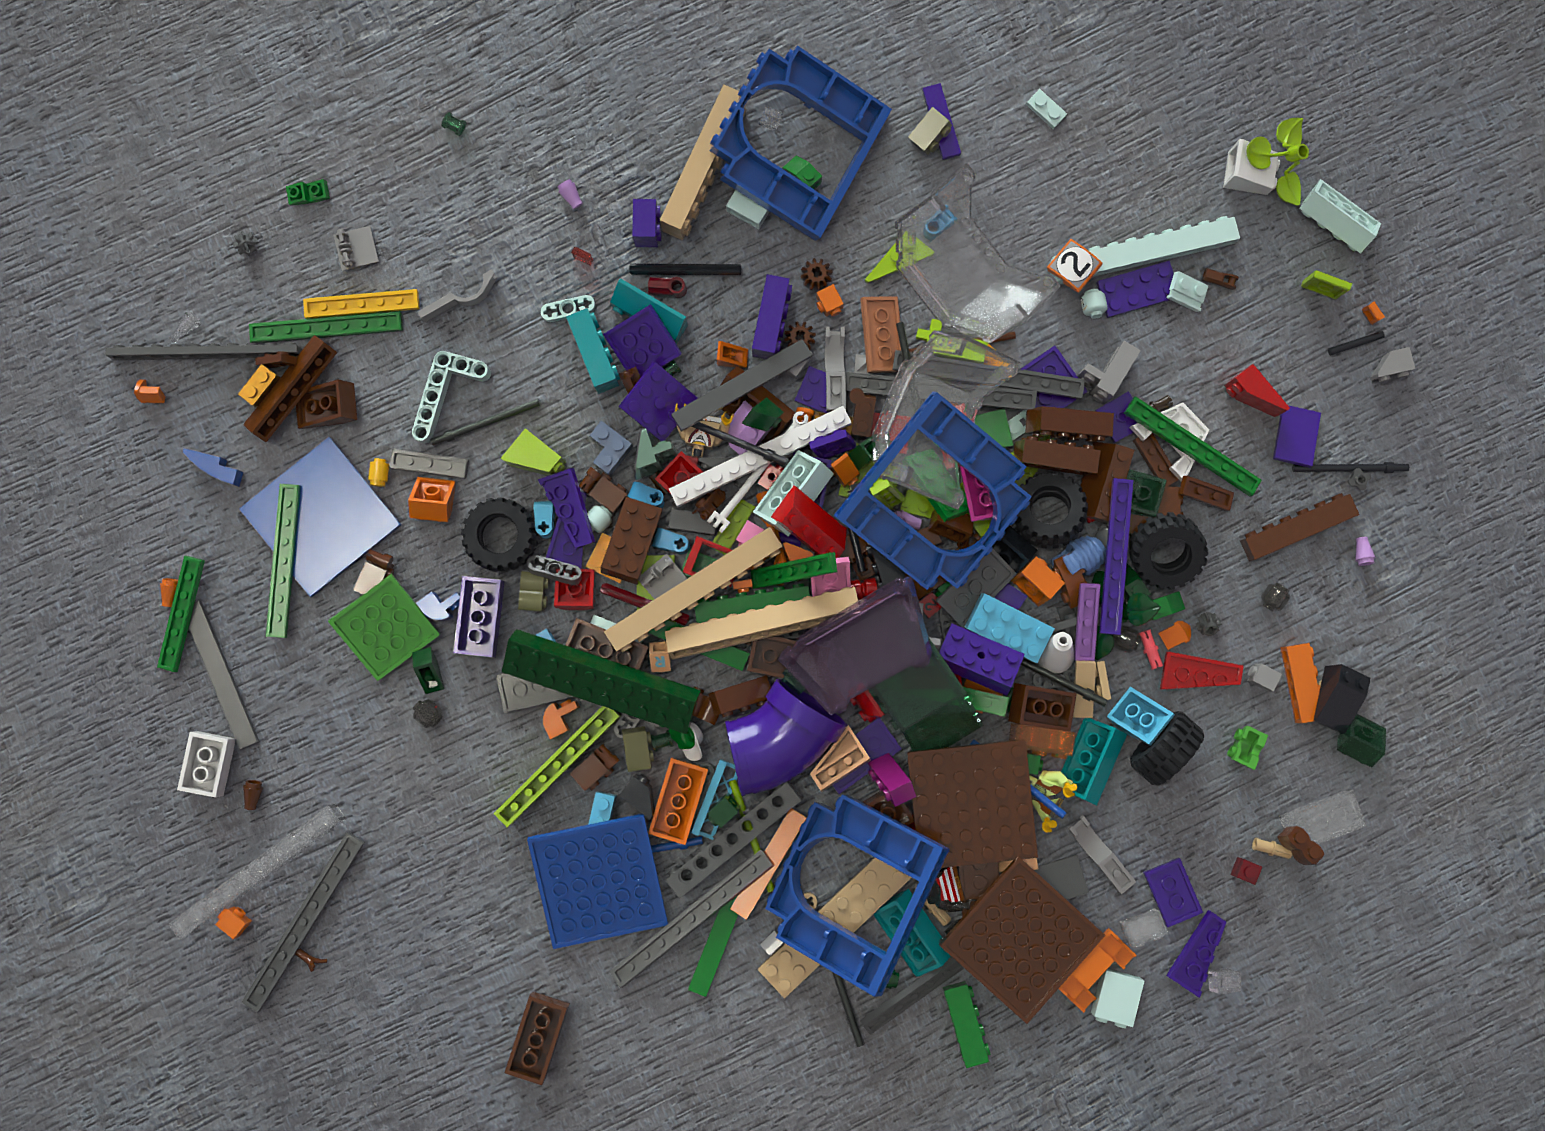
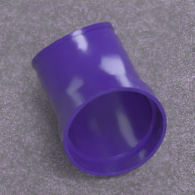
M776 679L766 695L768 700L762 707L747 716L733 721H725L741 796L773 789L800 775L826 751L832 742L836 743L847 727V723L836 713L831 715L826 705L808 693L784 680Z

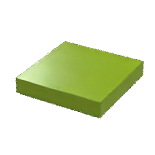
M1316 270L1303 280L1301 286L1336 300L1351 289L1352 283Z

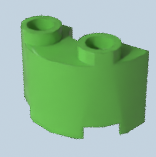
M1248 725L1243 729L1238 728L1234 734V739L1236 740L1233 746L1229 748L1227 756L1231 757V760L1255 770L1259 761V753L1264 748L1268 735Z

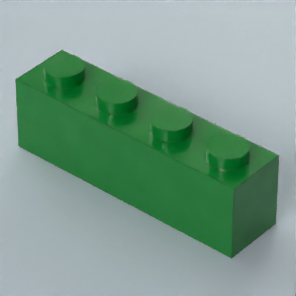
M965 981L942 987L965 1067L970 1068L989 1062L988 1055L991 1054L988 1044L983 1042L982 1036H985L982 1024H978L977 1017L980 1015L977 1005L972 1003L971 998L974 997L971 985L968 986Z

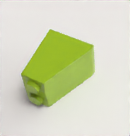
M526 428L501 457L511 467L547 476L564 471L566 467L564 466L566 462L561 456Z

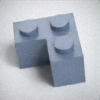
M600 421L589 435L592 440L603 447V450L593 463L611 477L632 450L633 445L603 421Z

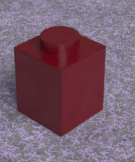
M1237 857L1230 875L1256 885L1262 866Z

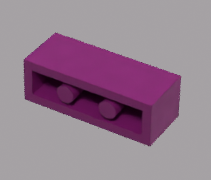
M889 753L868 762L870 768L868 774L872 782L875 781L877 788L880 792H883L885 799L891 801L895 807L916 797L911 780Z

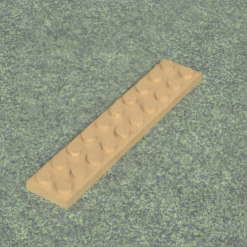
M874 857L817 912L854 933L912 877ZM784 943L758 967V971L785 999L820 964Z

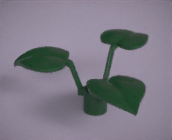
M1097 571L1092 580V583L1100 584L1099 604H1102L1104 571ZM1135 593L1129 598L1128 604L1123 602L1122 623L1129 620L1135 626L1144 625L1158 613L1161 606L1146 594ZM1098 625L1095 660H1100L1109 655L1114 647L1113 635L1099 633L1100 626Z

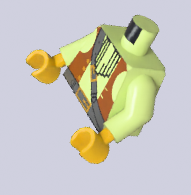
M1043 770L1038 779L1029 774L1030 784L1059 807L1065 797L1075 796V793L1072 791L1077 790V785L1072 784L1073 781L1067 779L1061 771ZM1032 796V805L1043 822V831L1046 833L1052 832L1051 828H1056L1057 826L1055 820H1050L1051 817H1054L1055 813Z

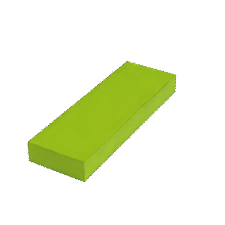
M741 499L726 518L730 524L723 533L718 531L712 542L731 549L754 511L755 506Z

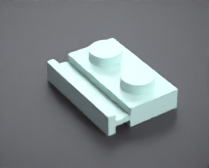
M1180 271L1174 272L1169 288L1170 293L1167 295V298L1195 312L1201 311L1200 307L1204 302L1208 285Z

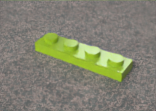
M880 479L870 488L872 495L889 509L905 501L902 493L888 479Z

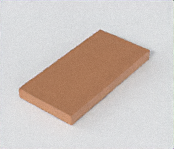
M898 297L860 298L867 373L902 372L892 370L895 350L901 351L896 323L900 322Z

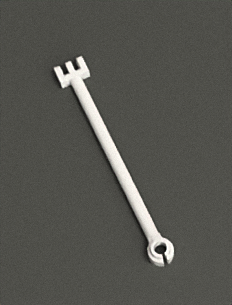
M804 412L795 413L793 423L785 433L808 422L807 414L803 416L804 421L799 422L797 417L802 416ZM769 464L755 470L720 514L714 511L707 522L710 524L716 518L717 521L713 527L717 528L722 523L723 526L720 527L719 531L723 533L730 524L726 518Z

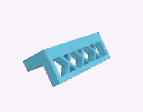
M722 759L719 760L691 831L692 834L701 835L711 840L714 839L712 836L716 834L718 825L716 827L713 825L714 828L711 834L700 830L703 823L709 821L705 817L709 812L710 805L721 799L718 798L716 793L717 787L725 784L728 790L727 793L731 795L732 790L727 782L737 780L736 772L734 777L728 780L725 779L723 772L726 766L735 769L734 764Z

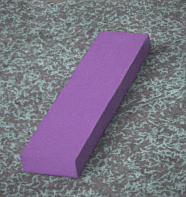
M1080 583L1074 651V660L1095 661L1100 584Z

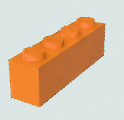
M1310 643L1280 647L1295 723L1313 722L1320 691V685L1317 683L1316 678L1318 670L1313 663V648L1310 646Z

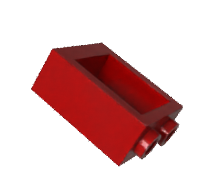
M697 536L683 573L690 576L696 574L692 570L702 545L726 554L732 550Z

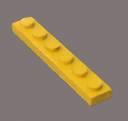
M417 289L303 299L304 317L306 319L420 309Z

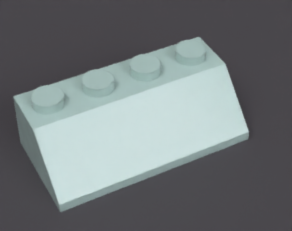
M1321 179L1299 208L1306 217H1312L1321 228L1328 229L1336 239L1343 240L1351 250L1358 251L1360 254L1377 236L1381 225L1380 222Z
M798 450L753 513L778 531L789 536L791 533L772 519V514L793 486L799 488L810 499L815 501L834 473L821 461Z

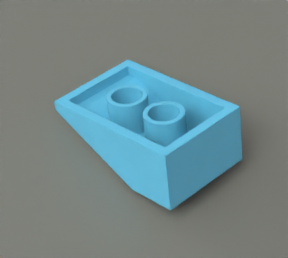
M1129 687L1107 715V718L1129 736L1151 746L1175 714L1134 688Z

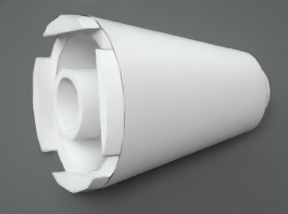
M1065 632L1052 635L1038 661L1039 666L1055 674L1067 671L1074 661V648L1071 636Z

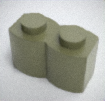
M521 571L518 610L543 612V609L547 608L548 597L545 596V589L549 588L548 578Z

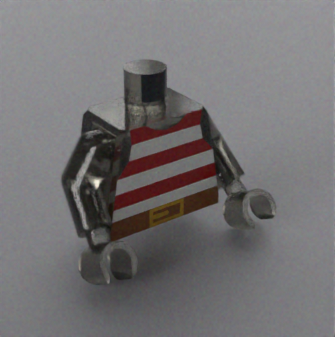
M956 866L941 868L927 897L928 903L935 904L938 909L945 912L963 911V909L970 910V902L977 900L968 899L965 903H962L964 896Z

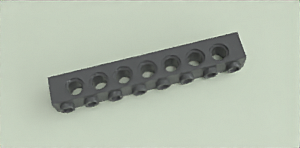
M789 781L773 788L775 791L772 794H764L758 799L760 803L756 807L749 806L743 811L744 816L740 820L737 817L727 824L730 828L725 832L721 829L712 836L715 839L710 844L707 842L702 844L698 848L699 853L695 856L690 854L682 861L684 863L683 866L679 869L675 866L667 873L669 877L665 881L679 899L803 799ZM775 796L783 798L784 803L782 806L774 804L773 798ZM760 808H765L768 811L767 818L759 816L758 810ZM746 820L751 821L753 829L746 830L743 827V822ZM735 833L738 836V841L735 843L730 842L728 834ZM713 846H721L723 853L720 855L715 854ZM700 857H704L707 860L708 864L706 867L699 865L698 859ZM685 869L692 872L691 879H686L683 876Z

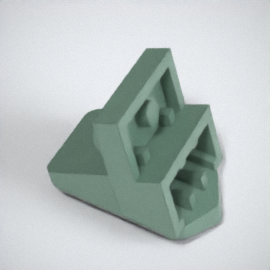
M647 428L642 429L639 433L634 464L635 480L641 479L644 476H651L657 471L662 472L664 470L662 463L671 461L678 455V451L671 441H661L655 445L654 439Z

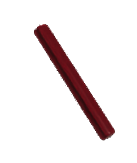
M608 583L602 584L600 589L602 594L638 608H642L652 601ZM681 612L682 615L675 619L674 622L687 625L690 616Z

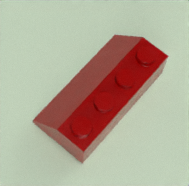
M793 486L771 518L815 554L821 555L835 552V557L839 558L845 550L847 529L799 488Z

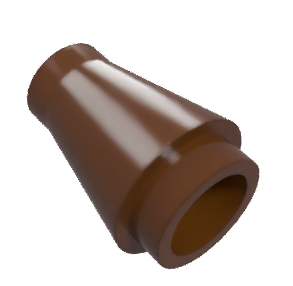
M247 780L245 785H243L244 809L256 810L263 790L261 781Z

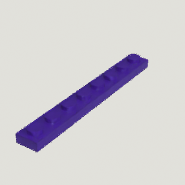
M1112 479L1099 632L1103 634L1121 635L1133 480Z

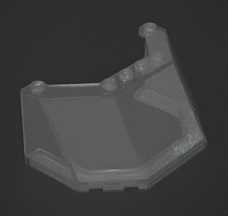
M966 163L895 221V229L898 232L896 237V252L898 253L896 268L933 316L941 321L943 328L949 330L953 328L959 330L960 334L972 338L977 336L982 338V341L991 343L1026 323L1057 291L1060 284L1050 274L1039 275L1010 266L999 254L971 217L972 183L975 181V173L969 164Z
M934 330L929 335L930 340L926 344L922 342L913 351V357L910 360L905 359L900 365L872 433V441L875 442V447L872 449L873 462H877L933 391L939 393L975 423V417L983 401L1005 380H1009L1017 374L1020 362L964 334ZM916 430L879 477V479H888L896 486L959 510L964 501L963 491L960 490L958 463L918 430Z

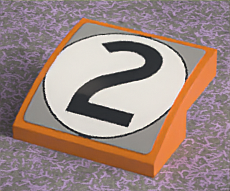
M1070 239L1047 266V270L1062 279L1066 286L1079 293L1103 263L1086 248Z

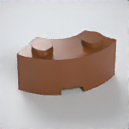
M1064 556L1054 560L1052 571L1057 572L1065 582L1061 587L1062 593L1060 595L1063 602L1067 603L1072 609L1078 606L1080 583L1088 582L1083 577L1085 570H1078L1072 575L1063 561Z

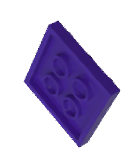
M651 304L603 334L625 370L636 366L641 377L653 362L663 366L682 354Z
M1055 345L1021 368V370L1078 378ZM1085 387L1083 390V395L1088 392ZM1037 393L1035 408L1041 406L1065 408L1077 399Z
M653 362L618 407L643 428H647L661 442L665 441L677 426L671 416L675 412L676 404L678 403L677 407L681 409L684 407V403L688 405L698 398L660 365Z

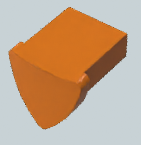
M140 379L136 383L134 394L141 403L165 402L166 396L160 387H148L145 379Z
M1176 621L1174 625L1160 631L1158 634L1169 650L1183 642L1187 643L1190 641L1191 627L1184 621Z

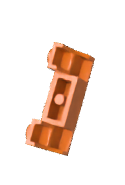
M1109 928L1104 932L1105 937L1059 987V990L1083 1013L1093 1000L1097 999L1088 989L1115 961L1124 970L1127 963L1137 956Z

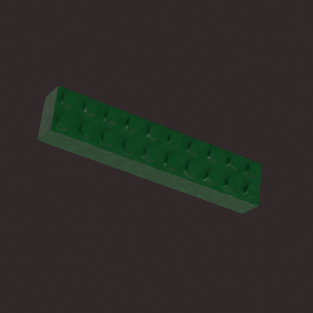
M518 629L508 639L502 673L687 734L692 723L701 690Z

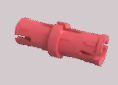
M1151 629L1140 632L1139 635L1145 648L1143 651L1144 654H1147L1151 670L1162 667L1163 664L1158 653L1159 647L1155 645Z

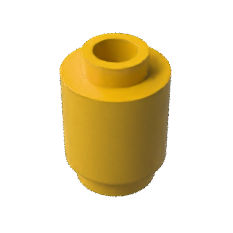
M374 458V461L370 462L368 480L371 486L385 487V483L388 482L389 464L386 463L385 459Z

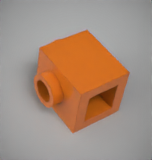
M834 284L816 292L817 307L821 313L824 312L826 317L829 315L833 317L842 312L841 309H843L844 303Z
M234 906L229 909L225 908L218 915L217 918L219 920L215 925L229 937L235 939L241 936L252 920L246 916L243 909Z

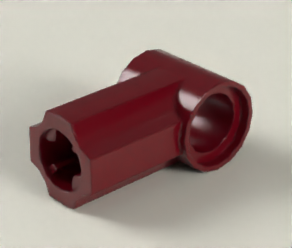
M650 277L648 281L649 295L682 298L687 293V287L680 277ZM676 284L682 285V288L679 291L673 290V287Z

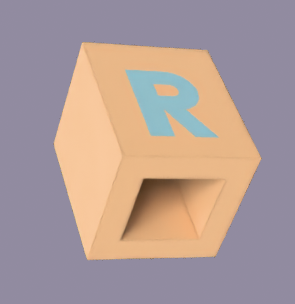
M666 641L649 643L651 672L662 673L671 671V657L668 653Z

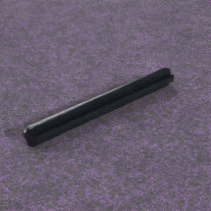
M631 263L629 265V272L631 275H741L742 267L740 264Z

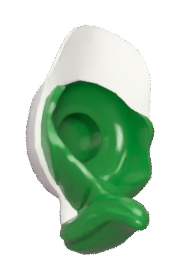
M691 723L687 734L669 729L670 737L683 750L689 760L698 761L702 758L699 744L703 741L704 736L696 724Z

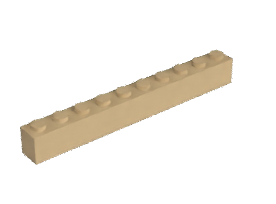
M771 527L610 627L604 633L616 652L621 650L623 653L632 647L631 643L636 639L640 642L649 636L647 633L652 629L656 632L666 626L664 624L666 620L671 619L674 621L682 615L681 611L685 608L688 610L693 609L699 605L697 601L704 597L707 600L715 595V589L719 587L721 589L726 588L732 584L730 580L734 577L740 579L748 574L747 569L753 566L756 569L762 565L764 558L768 556L773 558L781 553L779 549L783 546Z
M845 587L840 591L824 592L814 597L806 596L802 600H789L783 604L776 606L768 605L759 610L750 609L742 614H729L724 618H712L707 622L691 623L689 626L682 628L673 627L669 631H665L668 653L672 660L855 618L862 616L855 587Z

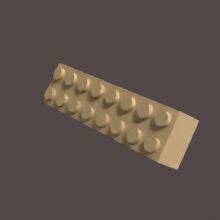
M724 84L660 218L662 231L680 240H683L685 235H689L692 228L690 224L699 214L700 209L698 207L700 202L705 201L708 194L706 192L708 185L712 186L715 180L716 168L720 169L723 159L709 151L712 147L710 141L715 133L719 135L721 131L719 126L724 117L728 119L731 113L728 110L733 101L737 102L740 98L737 95L738 90ZM744 106V108H743V109H745V110H744V114H743V118H744L745 113H746V110H747V109L745 108V106Z

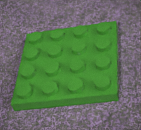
M392 573L328 620L329 624L377 681L411 657L412 652L422 649L440 635V632Z

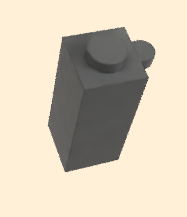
M675 504L672 505L671 514L667 513L666 525H669L670 530L715 536L716 528L713 525L717 521L716 518L709 524L707 522L708 519L704 520L700 517V513L692 514L691 511L676 510L677 506Z

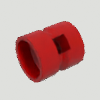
M876 578L864 579L863 582L860 580L851 581V588L855 587L859 605L863 601H866L867 604L878 602Z

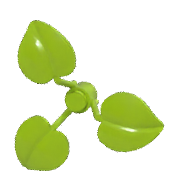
M1303 118L1284 120L1277 127V139L1283 143L1282 146L1288 149L1287 151L1271 153L1270 142L1262 136L1252 139L1246 150L1250 164L1257 169L1268 168L1271 163L1270 157L1285 155L1287 161L1294 162L1284 172V176L1279 177L1277 180L1276 190L1280 199L1296 206L1300 205L1301 185L1298 175L1290 171L1300 164V160H1304L1309 156L1307 145L1301 144Z

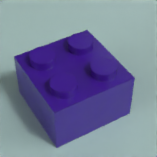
M633 199L632 237L635 247H658V241H662V231L660 230V224H658L660 223L662 211L661 207L657 206L656 199Z

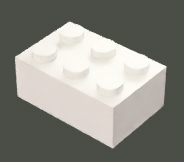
M199 731L190 732L177 790L210 797L224 796L236 741L235 738Z

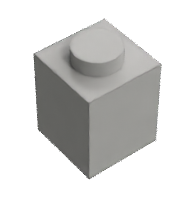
M1259 663L1251 666L1248 671L1249 678L1247 681L1266 691H1274L1282 674Z

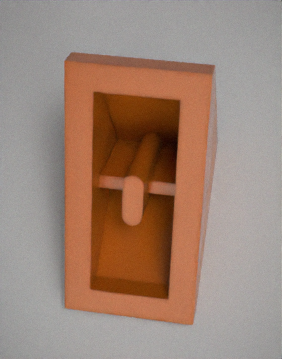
M718 341V366L747 368V348Z

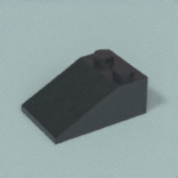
M1343 664L1325 666L1313 721L1341 734H1345L1367 697L1371 678Z

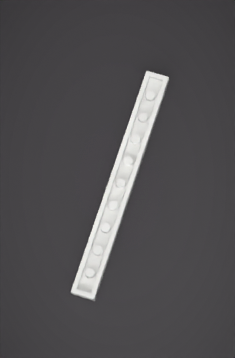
M841 406L759 447L766 450L769 448L776 451V454L784 457L809 445V442L814 441L816 437L828 436L836 430L851 425L852 422L844 406ZM747 451L669 488V491L676 506L680 507L772 462L763 459L758 454Z

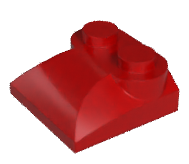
M681 451L655 480L670 493L669 488L703 473V471Z
M581 569L582 579L576 585L555 581L554 607L562 610L593 609L595 569Z
M863 682L858 683L848 691L850 694L847 696L853 706L858 705L861 710L858 713L864 722L868 720L871 723L876 718L885 715Z

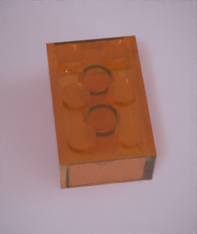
M1011 723L1009 741L1025 739L1027 753L1028 750H1032V754L1047 756L1048 752L1051 753V757L1066 759L1067 755L1073 756L1074 732Z

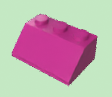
M960 466L971 522L992 519L993 506L989 492L979 480Z

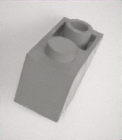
M1410 347L1390 351L1385 354L1371 375V381L1379 380V382L1390 380L1391 376L1397 375V378L1408 376L1409 372L1415 369Z

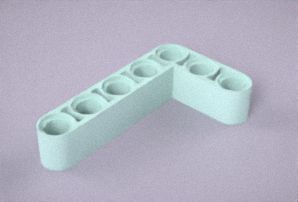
M440 351L435 355L412 429V435L417 441L426 444L433 438L452 374L481 382L487 381L491 376V370L484 362L446 351ZM445 357H448V363L446 365H441V360ZM461 363H467V367L464 370H459ZM479 368H485L483 375H477ZM442 375V382L435 383L436 377ZM437 393V399L431 402L430 396ZM431 411L432 417L425 420V413ZM426 429V436L419 438V432Z

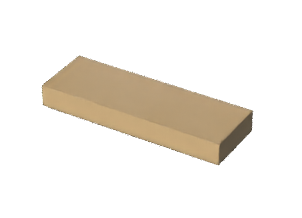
M1076 661L1074 683L1085 689L1089 688L1095 691L1096 662ZM1077 693L1073 718H1093L1094 701L1090 700L1089 702Z

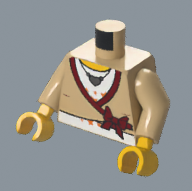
M678 403L675 406V411L679 410L677 407ZM725 411L721 418L708 416L699 422L728 434L734 414L731 415L730 419H727ZM677 426L681 439L686 442V445L693 446L692 457H703L704 449L713 450L714 446H719L723 441L693 427H689L681 432Z

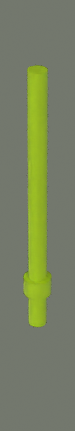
M735 779L729 781V785L734 799L741 806L739 813L742 818L746 807ZM746 820L743 822L746 830L753 829L751 821ZM755 837L750 842L754 855L761 850L757 837ZM770 880L766 887L768 893L774 890L772 880Z

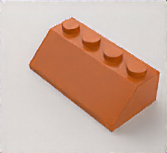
M674 757L670 759L648 831L650 835L686 845L707 776V768Z

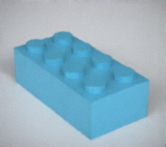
M985 593L980 594L965 625V628L983 637L1024 653L1025 658L1035 663H1038L1055 629Z

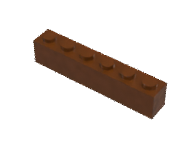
M314 335L297 356L296 365L288 367L243 425L251 433L267 442L338 352Z
M1342 493L1331 497L1332 501L1328 503L1324 500L1314 504L1315 508L1312 510L1305 508L1296 512L1298 515L1291 518L1289 515L1279 519L1280 523L1275 526L1273 523L1263 526V531L1256 533L1254 530L1245 534V538L1240 540L1248 560L1253 561L1360 515L1351 494L1345 496Z

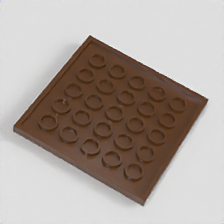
M1025 739L907 752L909 777L916 797L912 799L915 831L950 849L941 868L1015 860L1018 856L1021 859L1038 858Z
M1018 856L939 945L1028 1024L1105 937V934Z

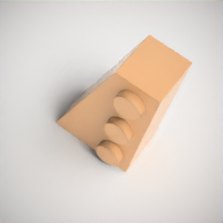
M849 725L839 740L833 744L827 754L824 755L810 773L821 792L871 760Z

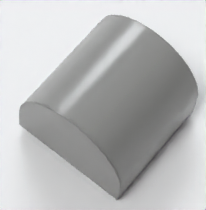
M775 930L760 943L768 955H772L784 943L776 938L778 932Z

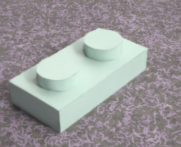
M1041 89L1026 103L1052 129L1067 115Z

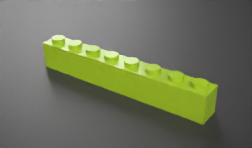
M602 706L493 814L506 827L511 826L621 715L615 710Z

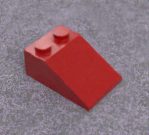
M1254 364L1241 371L1224 385L1227 388V393L1232 398L1273 417L1290 409Z

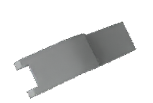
M491 269L483 274L482 288L477 294L461 298L449 293L417 312L420 318L427 322L457 304L462 306L479 304L487 297L497 277Z
M830 327L825 328L826 411H833L841 406H844L846 410V378L844 369L845 327H841L840 331H830Z
M1082 815L1080 817L1081 820L1073 826L1070 825L1068 829L1117 891L1123 894L1136 881L1115 854L1097 836L1090 823Z

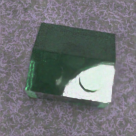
M1129 469L1126 479L1133 480L1131 513L1157 517L1156 514L1159 510L1167 480Z
M1356 714L1346 733L1339 734L1337 750L1372 768L1385 755L1386 728Z

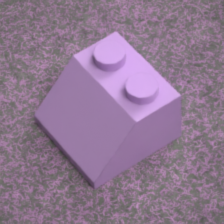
M743 401L734 414L728 434L758 446L771 429L766 432L742 424V421L753 408L746 401ZM729 443L730 447L739 455L748 451Z

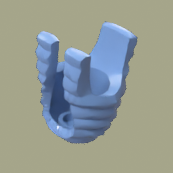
M1080 537L1070 541L1064 551L1049 560L1052 566H1054V560L1064 556L1063 561L1072 575L1078 570L1084 569L1085 573H1083V576H1089L1096 569H1099L1101 564H1104L1106 548L1096 537Z

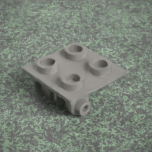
M371 226L346 232L344 229H338L337 233L333 235L342 271L379 262Z
M666 554L640 576L639 581L651 596L656 599L685 581L687 577Z

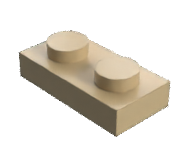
M1105 661L1096 662L1095 678L1097 685L1095 686V694L1109 700L1111 695Z

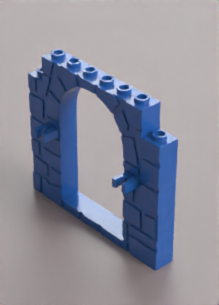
M798 45L794 50L790 49L785 58L768 49L765 54L761 52L756 60V63H758L757 68H752L748 74L747 79L749 82L746 86L743 84L737 95L740 98L737 102L733 101L728 110L731 113L728 119L724 117L719 126L721 131L719 135L715 133L710 141L712 147L709 151L727 162L720 171L722 173L721 181L816 241L824 233L892 109ZM766 89L786 91L805 102L804 106L807 108H814L862 141L830 200L760 155L751 146L744 132L743 114L745 109L743 108L753 95Z
M933 391L834 516L926 590L929 587L932 588L937 583L939 575L958 589L959 586L962 587L967 582V576L971 571H975L979 567V561L992 551V545L996 540L999 541L1004 536L1005 529L1017 520V514L1029 505V500L1032 496L1015 483L1016 480H1019L1024 475V469L1027 466L939 393ZM916 430L979 480L990 494L993 513L989 529L972 546L960 550H946L933 545L868 492Z
M842 794L836 801L835 810L819 802H814L810 806L808 817L800 827V834L797 840L792 844L791 854L783 864L784 869L775 881V888L767 898L765 909L784 920L777 929V939L870 995L878 997L883 995L950 849L861 801ZM829 838L842 839L919 881L887 952L818 913L807 903L801 890V865L810 849L819 842Z

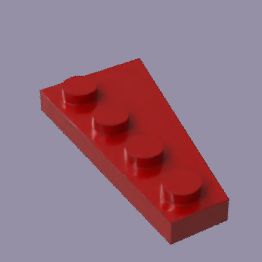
M1167 651L1160 689L1241 685L1244 666Z

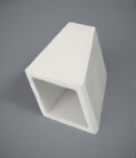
M1239 139L1228 152L1223 188L1268 195L1277 185L1275 175L1280 165L1278 156L1270 157L1271 163L1268 168L1257 169L1250 164L1247 158L1246 150L1250 142Z

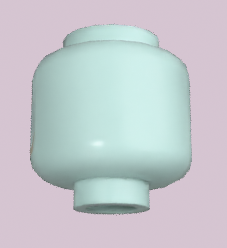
M1090 289L1081 297L1084 315L1096 319L1100 318L1107 310L1106 297L1102 291Z
M595 505L587 512L592 532L602 533L612 523L611 517L613 515L604 505Z

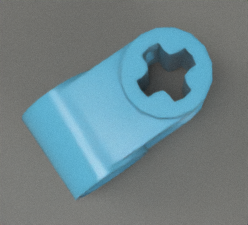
M551 501L534 502L535 530L540 537L548 539L553 536L555 529V507ZM544 525H547L548 528L543 532L541 529L544 528Z

